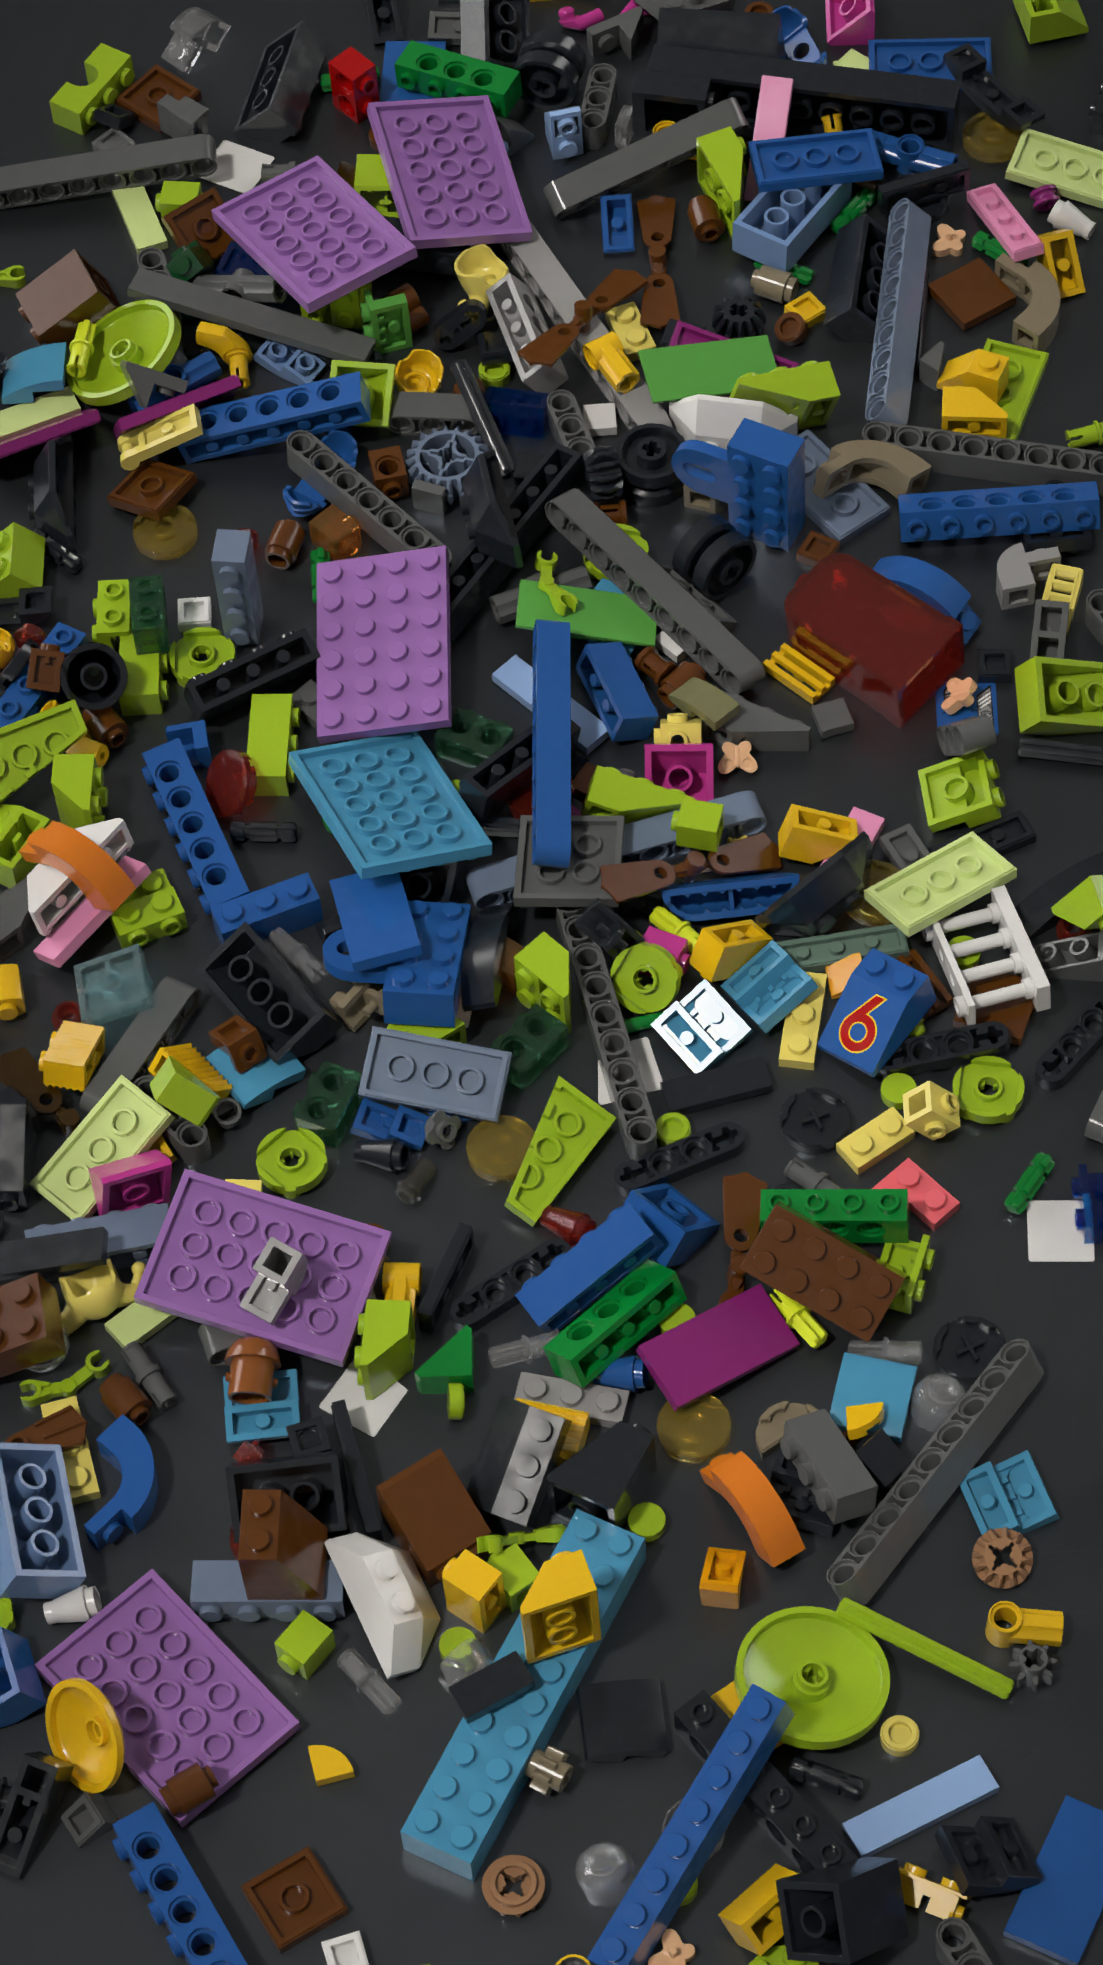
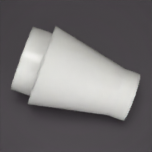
M1059 199L1047 219V222L1053 225V229L1073 230V235L1080 236L1086 240L1091 237L1097 225L1069 200L1064 202Z
M82 1585L52 1601L45 1602L43 1610L49 1625L55 1623L87 1622L102 1610V1603L95 1586L87 1588L86 1585Z

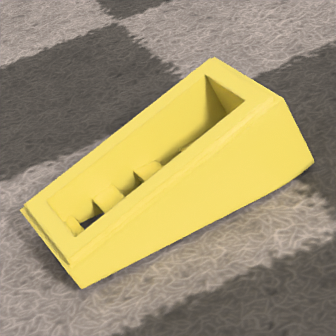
M1053 563L1048 574L1042 600L1070 602L1067 627L1068 636L1083 586L1084 570ZM1055 590L1059 592L1069 593L1071 595L1061 594L1053 591Z

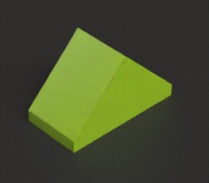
M172 1056L166 1059L149 1084L157 1103L199 1127H202L221 1099Z

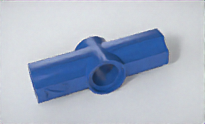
M873 130L880 160L896 165L897 171L902 175L923 173L959 161V155L926 146L923 139L915 134H906L899 138Z
M206 351L182 365L169 364L162 373L188 381L185 393H188L221 376L222 370L212 352ZM154 384L146 408L184 393L175 391L174 397L155 391L157 385ZM135 396L126 399L132 413L145 409L139 406Z

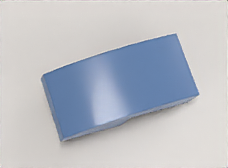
M269 339L264 342L253 357L255 362L267 370L297 385L313 382L326 367L325 362L309 351L299 348L296 350L292 346Z

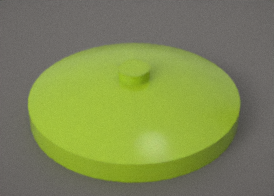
M151 299L130 302L114 309L95 323L97 327L93 341L95 349L93 355L89 357L86 375L78 378L79 367H77L75 377L70 376L66 371L67 383L82 402L92 406L112 405L134 396L121 370V360L163 372L174 357L180 343L181 325L178 318L165 303Z
M799 1606L774 1612L751 1628L738 1651L734 1670V1683L740 1703L752 1684H755L789 1705L795 1715L780 1738V1742L802 1749L827 1750L848 1745L860 1739L874 1727L882 1715L888 1699L890 1671L884 1652L867 1630L838 1617L836 1611L814 1606Z

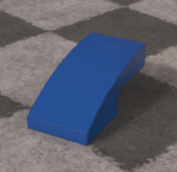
M363 1098L349 1133L368 1140L398 1137L402 1142L408 1143L409 1149L421 1150L425 1140V1124L430 1116L399 1105L397 1110Z

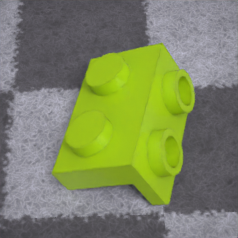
M130 579L98 581L97 598H93L94 618H97L96 625H92L93 642L103 643L115 649L116 636L130 635L132 593Z
M923 1234L921 1243L909 1240V1243H885L880 1259L907 1274L888 1309L911 1314L915 1301H922L926 1287V1281L922 1280L924 1270L931 1271L936 1250L930 1249V1235Z

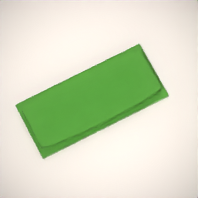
M767 335L638 350L653 404L680 401L683 398L697 394L711 396L730 395L737 378L750 372L757 374L768 373L777 368Z
M520 579L515 628L534 631L536 619L570 622V638L655 647L657 623L627 595L556 584L559 588L572 593L578 599L575 613L567 606L565 615L561 616L555 612L548 594L538 588V581Z

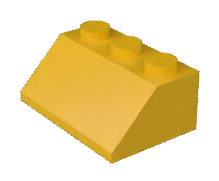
M582 1549L574 1552H559L550 1560L544 1561L520 1606L525 1655L528 1664L602 1640L597 1588Z

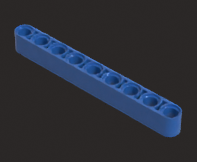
M536 619L533 631L532 865L568 868L571 855L570 622Z

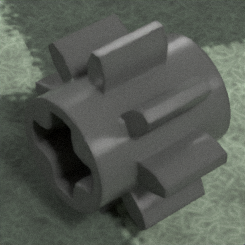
M1028 1640L1027 1646L1022 1650L1016 1647L1013 1648L1012 1657L1015 1661L1009 1663L1008 1673L1017 1674L1018 1688L1025 1685L1032 1687L1033 1691L1037 1692L1038 1686L1044 1682L1049 1685L1052 1684L1053 1674L1050 1671L1057 1668V1659L1048 1658L1049 1646L1047 1644L1040 1647L1033 1645V1642Z

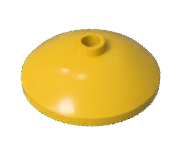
M77 1677L60 1681L49 1694L45 1712L46 1731L54 1757L75 1765L70 1781L76 1787L91 1793L105 1791L117 1782L125 1759V1740L119 1717L107 1696L89 1681Z

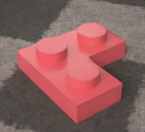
M909 1157L872 1188L908 1189L910 1211L933 1231L960 1210V1202Z

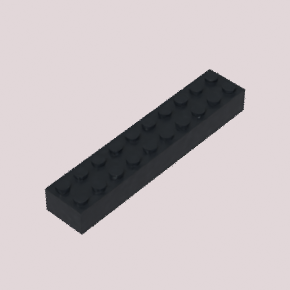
M654 44L647 71L711 78V91L716 92L715 104L735 97L750 127H755L762 75L792 78L794 84L787 131L807 134L825 133L821 117L830 115L831 126L834 128L833 114L841 113L843 131L872 128V130L899 138L906 134H915L923 139L926 146L953 152L959 125V80ZM651 100L653 112L686 116L698 113V105Z

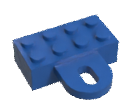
M744 418L729 441L727 450L703 441L687 440L682 442L671 459L673 471L686 486L698 493L728 503L729 523L735 527L736 531L741 532L746 537L761 541L770 547H777L785 551L790 550L805 524V439Z
M419 900L408 901L423 955L354 973L350 955L341 954L349 952L343 929L334 932L326 939L322 949L323 964L332 976L348 982L384 984L382 991L384 1023L455 1028L461 997L463 956L468 933L472 925L471 904L423 902Z

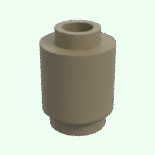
M762 265L760 270H754L750 287L754 288V295L784 304L785 301L791 302L795 299L799 288V279L793 277V273Z

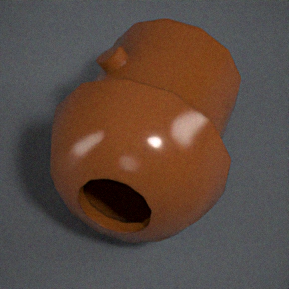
M249 1336L237 1339L229 1347L224 1359L226 1365L230 1366V1373L226 1372L225 1381L229 1382V1400L243 1405L271 1402L273 1387L276 1388L278 1379L274 1378V1371L281 1368L277 1347L273 1342L261 1337Z

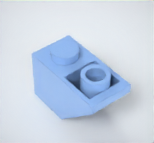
M580 106L544 112L545 134L553 160L583 155Z

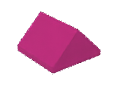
M825 0L827 43L829 45H868V40H874V0Z
M713 743L644 745L646 779H649L655 785L667 789H679L686 793V795L694 797L695 800L706 802L714 799Z
M157 1149L88 1169L99 1216L114 1210L127 1211L141 1208L150 1203H170L172 1163L170 1158Z

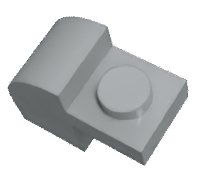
M1018 543L1009 547L1001 554L997 563L996 593L1002 610L1034 604L1035 582L1047 580L1053 563L1061 564L1058 546L1046 549L1040 548L1025 553L1022 543Z
M271 1236L252 1268L258 1274L239 1306L274 1326L291 1295L295 1296L299 1290L307 1270L308 1259L299 1251Z

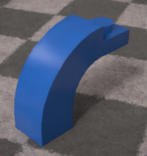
M908 556L880 558L864 580L883 605L904 602L915 605L927 612L937 621L956 646L966 645L982 623L967 604L971 598L969 592L949 574L925 561Z
M123 1414L96 1438L101 1456L122 1475L121 1485L115 1496L84 1525L89 1543L99 1551L107 1543L115 1542L122 1534L125 1526L137 1535L153 1513L158 1497L159 1479L151 1447L141 1430Z

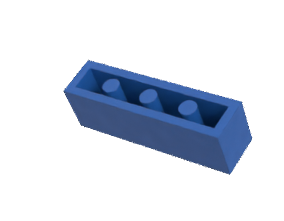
M628 1202L624 1207H618L608 1215L607 1220L598 1228L586 1232L580 1238L579 1243L571 1250L555 1257L550 1267L539 1276L528 1279L515 1296L536 1324L551 1338L662 1248L664 1244L641 1214Z

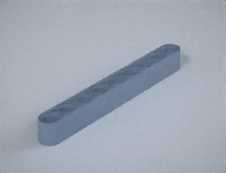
M907 198L899 200L893 206L889 215L865 408V418L869 422L883 421L906 425L909 417L931 216Z
M741 791L706 801L724 805V828L719 845L726 844L728 837L738 839L744 835L747 837L756 835L767 826V820L753 791ZM674 811L625 825L622 863L649 860L666 861L687 855L691 851L701 850L676 845V831H671V820ZM517 856L482 865L468 872L465 881L475 908L478 911L487 906L514 902L513 894Z

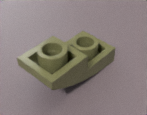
M692 677L668 695V699L684 713H687L688 717L692 719L697 715L714 731L740 713V704L716 686L696 677Z

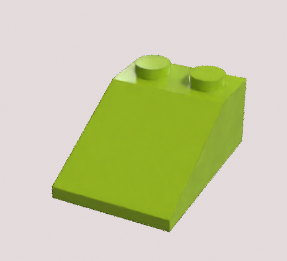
M729 126L697 137L696 148L698 183L705 195L710 196L716 201L725 224V229L732 239L733 222L743 212L744 177L747 176L743 155L747 154V149L741 136L737 137L732 127Z
M1034 656L1014 668L1020 733L1054 736L1103 732V662Z

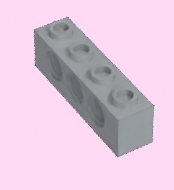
M509 272L485 292L521 381L545 398L566 382L569 377L561 358L550 368L546 365L533 364L530 366L524 358L518 356L520 349L549 329L532 288Z

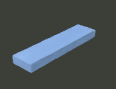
M515 654L492 673V681L532 712L533 668ZM571 698V720L581 727L577 748L588 755L605 741L609 734L601 720Z
M978 1755L842 1823V1829L859 1858L871 1857L998 1793L999 1785L982 1757Z

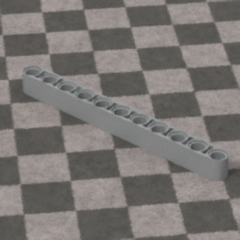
M530 222L533 232L531 241L498 244L525 283L532 288L536 299L555 325L569 324L574 316V303L586 299ZM596 315L591 320V330L587 333L579 332V337L571 344L570 347L607 400L610 403H615V411L629 430L635 426L647 423L664 424L672 428L669 416L661 404L652 403L648 386L641 376L634 389L623 394L614 390L600 370L594 371L590 368L583 354V345L609 333Z

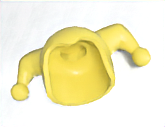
M487 244L473 245L467 248L457 257L454 263L457 278L468 294L469 299L481 301L488 313L490 302L485 291L507 275L509 268L493 253ZM466 300L459 301L458 306ZM470 310L467 311V317L477 320L478 311L476 313H472Z
M110 1258L107 1259L106 1265L92 1267L71 1276L59 1277L61 1290L66 1301V1306L60 1314L63 1335H70L87 1320L105 1318L117 1308L132 1304L146 1265L143 1262L133 1263L131 1271L134 1275L129 1284L120 1281Z

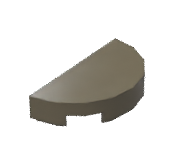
M782 1401L770 1406L760 1416L755 1431L756 1448L762 1459L781 1447L780 1440L783 1438L786 1420L818 1411V1409L808 1403L803 1405L800 1403H788V1401Z

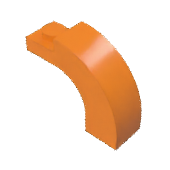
M52 821L46 828H40L31 833L27 838V843L19 850L25 861L48 865L65 874L80 888L96 909L115 912L136 889V886L123 869L101 847L82 833L60 822Z
M740 1451L735 1455L731 1452L713 1458L708 1466L699 1470L704 1483L722 1495L735 1510L748 1532L757 1555L773 1568L806 1549L779 1495L762 1471L745 1453Z

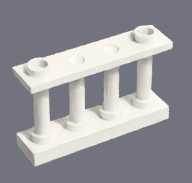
M1005 885L991 888L992 903L987 904V908L939 920L921 930L924 940L926 942L931 941L954 993L953 1002L959 1018L964 1017L968 1026L976 1024V1009L1025 997L1027 1000L1031 999L1037 1012L1051 1008L1050 983ZM990 921L992 924L997 923L999 927L998 933L953 945L948 944L944 933ZM1001 946L1003 949L1008 948L1011 953L1010 958L961 971L955 958ZM1009 972H1014V974L1020 973L1022 977L1019 984L971 996L967 987V983Z

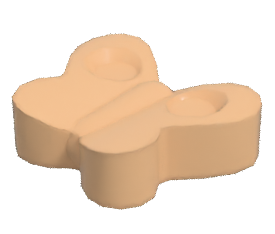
M939 224L937 226L938 240L932 245V255L935 257H944L949 254L956 257L961 256L963 253L962 243L966 240L965 231L960 229L954 230L947 224Z
M956 677L951 678L946 683V687L951 694L950 697L942 702L941 708L948 715H952L963 706H971L974 702L972 694L978 687L977 683L970 677L964 680Z
M743 741L739 745H735L731 742H725L722 745L724 756L718 764L719 772L721 774H728L735 768H741L748 773L755 772L758 766L756 760L750 754L752 749L751 743Z
M666 1929L662 1935L663 1949L649 1958L648 1965H686V1962L694 1959L695 1947L689 1943H682L680 1936L675 1930Z

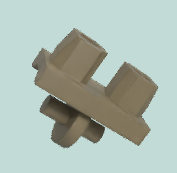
M351 982L353 987L348 993L337 991L330 998V1004L334 1012L342 1017L347 1029L356 1032L374 1012L384 1015L382 992L384 984Z

